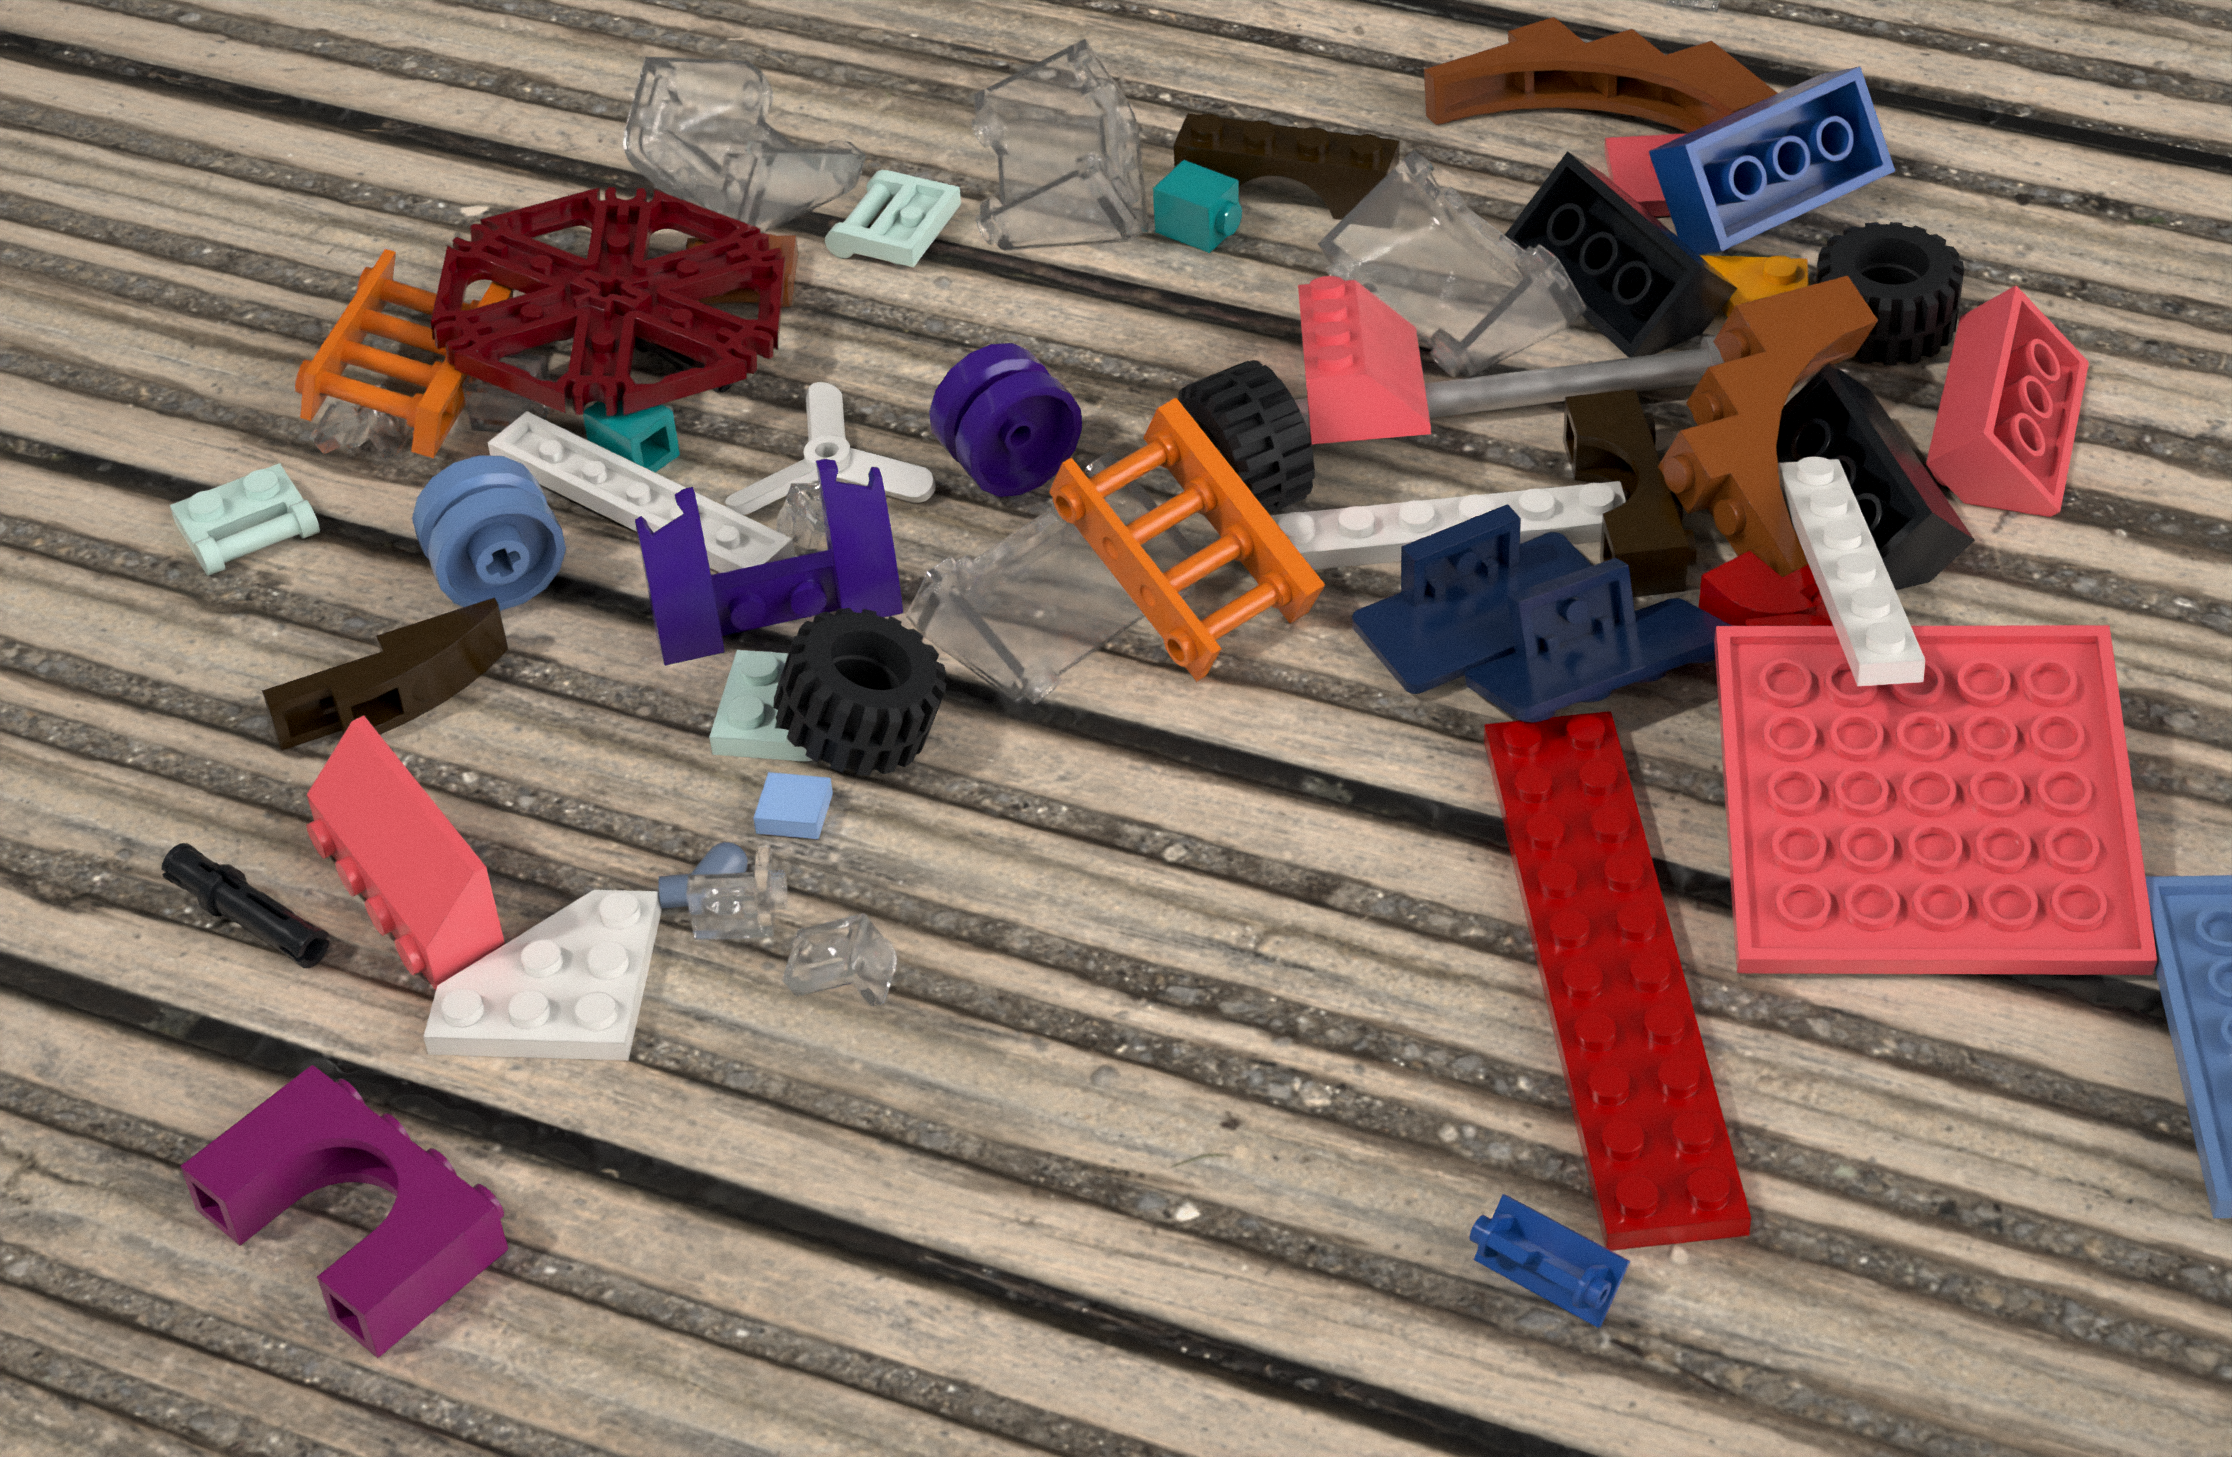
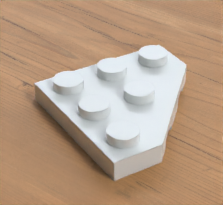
M592 890L437 985L423 1036L428 1055L628 1061L662 911L659 892Z

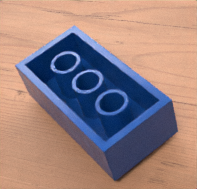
M1861 66L1818 75L1648 151L1677 236L1698 255L1722 252L1895 172Z

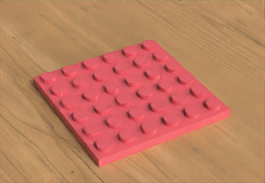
M2110 625L1911 626L1926 660L1924 681L1919 683L1857 686L1834 626H1716L1714 646L1737 973L2153 975L2157 963V955Z

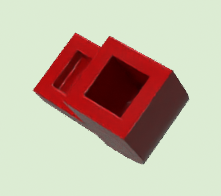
M1749 550L1701 575L1698 608L1732 626H1744V622L1747 619L1786 614H1808L1831 620L1809 564L1781 577Z

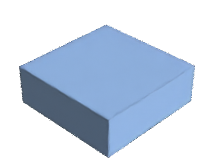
M768 772L753 817L756 834L819 839L833 795L831 778Z

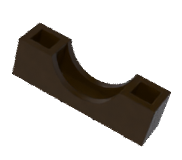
M1187 113L1173 144L1174 168L1185 160L1239 180V187L1252 179L1264 176H1280L1293 179L1316 192L1329 208L1333 219L1387 226L1399 195L1400 140L1379 138L1372 134L1354 135L1331 132L1317 127L1299 128L1276 125L1262 120L1252 122L1221 118L1214 114L1198 115Z
M1636 389L1565 397L1563 444L1574 479L1590 483L1620 481L1626 502L1602 514L1601 563L1617 558L1629 565L1633 598L1685 592L1687 566L1696 564V542L1691 529L1683 530L1682 504L1675 493L1669 489L1662 472L1658 468L1666 453L1664 450H1656L1655 448L1656 429L1652 413L1643 412Z

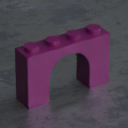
M314 1065L309 1066L180 1166L195 1209L239 1246L296 1201L317 1189L338 1183L359 1182L379 1186L396 1196L395 1203L385 1220L373 1232L317 1276L331 1321L377 1358L509 1250L501 1219L504 1217V1210L498 1199L489 1189L481 1184H476L473 1187L457 1176L450 1162L438 1150L430 1148L427 1151L423 1150L410 1140L408 1133L396 1118L388 1113L379 1116L365 1105L360 1094L349 1082L344 1079H339L335 1082Z

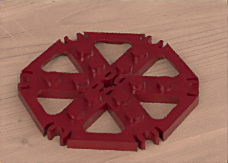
M600 187L481 219V224L470 226L471 241H465L458 237L453 239V248L447 245L432 313V340L435 339V346L438 349L446 347L447 362L450 365H454L455 370L565 414V406L568 400L573 399V410L576 415H583L586 404L598 401L606 404V416H614L618 411V401L622 400L623 413L627 415L747 379V373L754 374L757 371V355L767 359H771L774 356L773 348L778 351L786 275L785 256L782 257V250L780 248L769 250V236L766 233H761V228L655 189H653L654 197L650 202H647V192L644 188H637L634 198L624 200L616 197V187H609L605 191V200H600ZM574 226H584L592 229L587 259L532 239L533 237ZM673 229L709 242L647 260L650 237L658 230ZM478 280H491L525 293L521 296L471 310H462L468 285ZM739 288L753 289L760 294L758 319H743L697 300L711 296H721ZM574 337L568 371L558 378L557 382L540 380L531 376L525 370L505 362H499L504 356H513L526 349L554 341H565ZM636 337L705 364L704 368H692L665 376L661 381L652 384H637L630 377Z

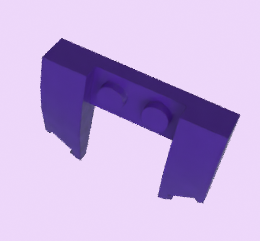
M816 460L828 550L711 575L693 487L682 489L674 495L678 507L684 514L657 531L653 532L642 516L635 519L654 626L664 665L725 653L722 636L807 618L825 611L830 613L840 608H851L856 613H862L863 609L876 611L877 616L880 617L904 613L894 542L880 469L871 467L868 474V485L862 486L836 481L838 467L835 460Z

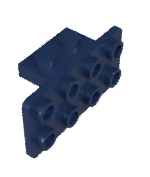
M1506 504L1401 546V592L1356 610L1352 615V627L1407 692L1420 694L1464 676L1465 671L1470 668L1515 653L1506 595L1591 567L1592 565L1563 534L1558 532H1549L1520 544L1521 518Z
M1614 558L1506 595L1515 653L1466 670L1464 673L1466 686L1516 719L1524 722H1540L1553 717L1556 710L1578 702L1603 700L1610 696L1611 690L1634 682L1646 683L1659 680L1666 675V671L1684 664L1705 663L1715 660L1714 639L1716 626L1732 625L1681 598L1667 599L1635 611L1629 565Z

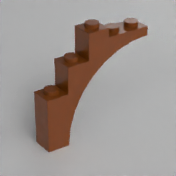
M1555 17L1508 31L1507 44L1424 69L1426 117L1435 125L1474 115L1515 109L1573 108L1602 110L1638 116L1691 133L1778 94L1713 41L1664 55L1633 29L1585 43Z
M1848 276L1735 305L1713 341L1725 363L1708 367L1686 402L1698 426L1680 430L1658 465L1667 486L1675 493L1688 514L1708 509L1714 518L1716 527L1725 535L1737 556L1750 550L1781 577L1808 565L1798 536L1792 526L1779 483L1776 445L1781 411L1791 391L1820 371L1828 362L1834 365L1854 357L1878 321Z

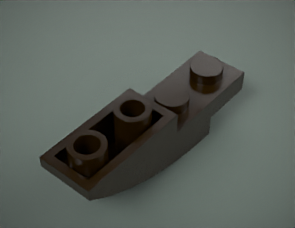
M495 597L377 635L379 653L262 690L274 734L281 751L340 731L344 735L351 722L363 715L381 735L414 720L465 689L490 669L508 650L500 609Z

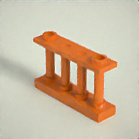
M385 249L373 268H364L358 282L356 294L312 361L305 359L302 362L295 383V391L302 394L300 418L312 421L327 396L406 419L407 426L414 428L411 452L434 458L480 379L455 370V366L447 362L446 347L438 349L435 346V339L432 340L431 328L381 313L387 303H392L432 316L437 295L430 291L393 281L396 252ZM492 281L481 301L473 299L471 304L464 302L462 310H471L513 298L514 289ZM371 333L443 355L445 360L444 362L435 361L433 365L361 343L366 335ZM350 364L426 387V391L424 394L416 393L414 397H410L341 376L346 366Z
M1174 398L1157 408L1143 437L1147 445L1090 478H1087L1071 457L1061 464L1049 493L1053 498L1054 506L1059 515L1066 522L1075 525L1164 639L1165 648L1172 660L1179 666L1185 667L1197 682L1208 674L1222 649L1216 642L1217 639L1271 606L1279 609L1290 624L1309 613L1325 584L1179 400ZM1158 466L1167 468L1184 491L1131 523L1124 525L1104 498ZM1196 512L1204 515L1221 538L1162 573L1141 545ZM1233 559L1241 562L1256 580L1258 586L1204 619L1199 620L1178 592Z

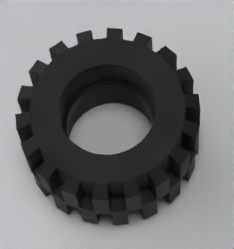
M1878 222L1865 223V227L1852 226L1844 229L1843 235L1832 236L1827 241V247L1821 248L1818 255L1815 284L1848 276L1878 320L1854 356L1859 358V362L1868 364L1881 362L1884 363V366H1897V362L1912 364L1920 362L1921 356L1933 357L1940 353L1941 346H1948L1953 339V332H1956L1964 265L1963 261L1959 260L1958 251L1953 246H1947L1946 240L1938 234L1930 235L1926 233L1927 229L1918 226H1903V223L1890 222V224H1879Z
M1247 360L1181 388L1178 393L1179 402L1269 514L1307 498V495L1313 489V479H1315L1314 455L1309 432L1296 401L1273 370L1267 365L1263 366L1260 361Z
M851 608L837 609L835 615L826 611L815 615L813 622L806 621L799 628L797 636H794L777 686L773 708L778 710L776 720L779 727L789 730L786 738L795 747H804L807 750V757L815 762L823 760L830 763L831 769L843 772L844 768L854 770L856 775L870 776L872 770H877L881 774L894 772L897 765L906 767L913 762L916 754L921 753L947 685L944 683L946 677L944 664L937 662L939 654L933 645L924 644L922 642L924 636L914 628L907 629L901 625L902 621L891 616L888 619L877 616L876 611L863 609L862 613H856Z

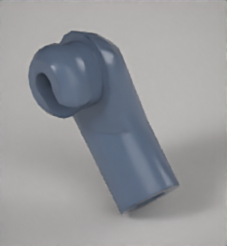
M719 843L708 851L691 874L659 876L658 885L661 908L708 905L723 902L743 878L747 870L748 860L745 852L734 843Z

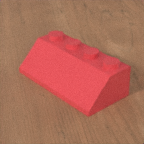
M1323 276L1312 280L1310 284L1298 285L1311 444L1431 434L1416 327L1356 280L1344 281L1336 276Z
M2016 285L1960 316L1926 465L1936 481L1943 486H1947L1964 504L2052 517L2061 511L2089 362Z
M363 715L353 720L307 793L314 821L306 824L307 832L315 849L323 859L332 855L336 860L337 873L348 893L352 897L361 893L366 899V910L377 931L382 936L391 932L396 938L395 946L397 952L410 974L415 975L422 972L436 991L437 985L505 944L487 868L366 717Z

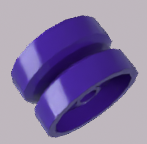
M1014 343L990 344L965 356L948 371L936 388L929 410L931 431L940 444L955 461L961 464L966 473L983 491L998 497L1019 496L1045 484L1058 473L1061 464L1074 453L1082 431L1081 408L1071 393L1056 378L1051 377L1045 366L1029 350Z

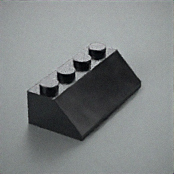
M1568 151L1500 240L1502 244L1629 358L1654 355L1703 334L1737 290L1735 285L1604 173Z
M1828 362L1784 405L1781 411L1776 445L1777 462H1799L1806 457H1823L1828 460L1839 459L1895 590L1931 582L1975 541L1870 389Z

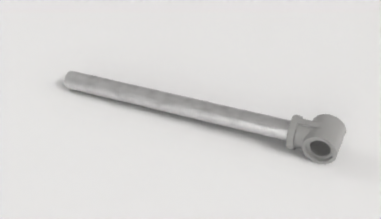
M1716 335L1702 338L1701 349L1425 383L1429 417L1435 418L1562 402L1568 396L1636 389V392L1696 385L1708 367L1725 362L1713 342L1716 338ZM1307 398L1295 400L1310 433Z

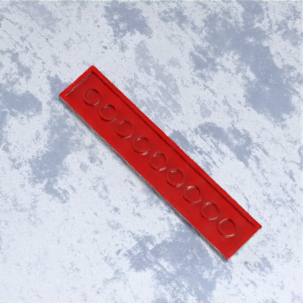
M1611 711L1557 716L1540 722H1524L1519 720L1484 724V745L1605 1248L1614 1251L1749 1236L1751 1225L1750 1211Z

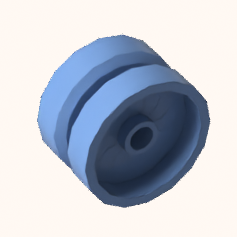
M478 455L458 461L432 477L417 497L412 516L416 537L425 556L430 561L432 572L440 589L454 604L466 607L495 597L499 609L502 611L524 604L545 590L560 571L566 551L562 528L553 511L547 505L546 497L537 479L524 464L505 456Z

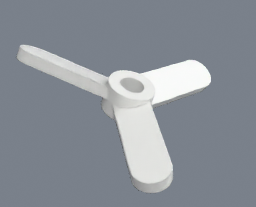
M816 382L809 387L806 396L809 442L804 447V459L727 497L725 503L727 508L746 515L811 483L819 486L816 460L821 459L836 461L838 467L836 481L862 486L868 485V474L871 467H877L882 475L885 495L912 503H921L928 500L935 492L936 483L931 472L924 467L850 448L849 442L845 439L842 393L832 384Z

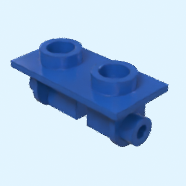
M1506 1194L1502 1195L1492 1219L1481 1215L1474 1223L1469 1236L1470 1241L1478 1245V1250L1473 1260L1598 1328L1602 1326L1631 1262Z

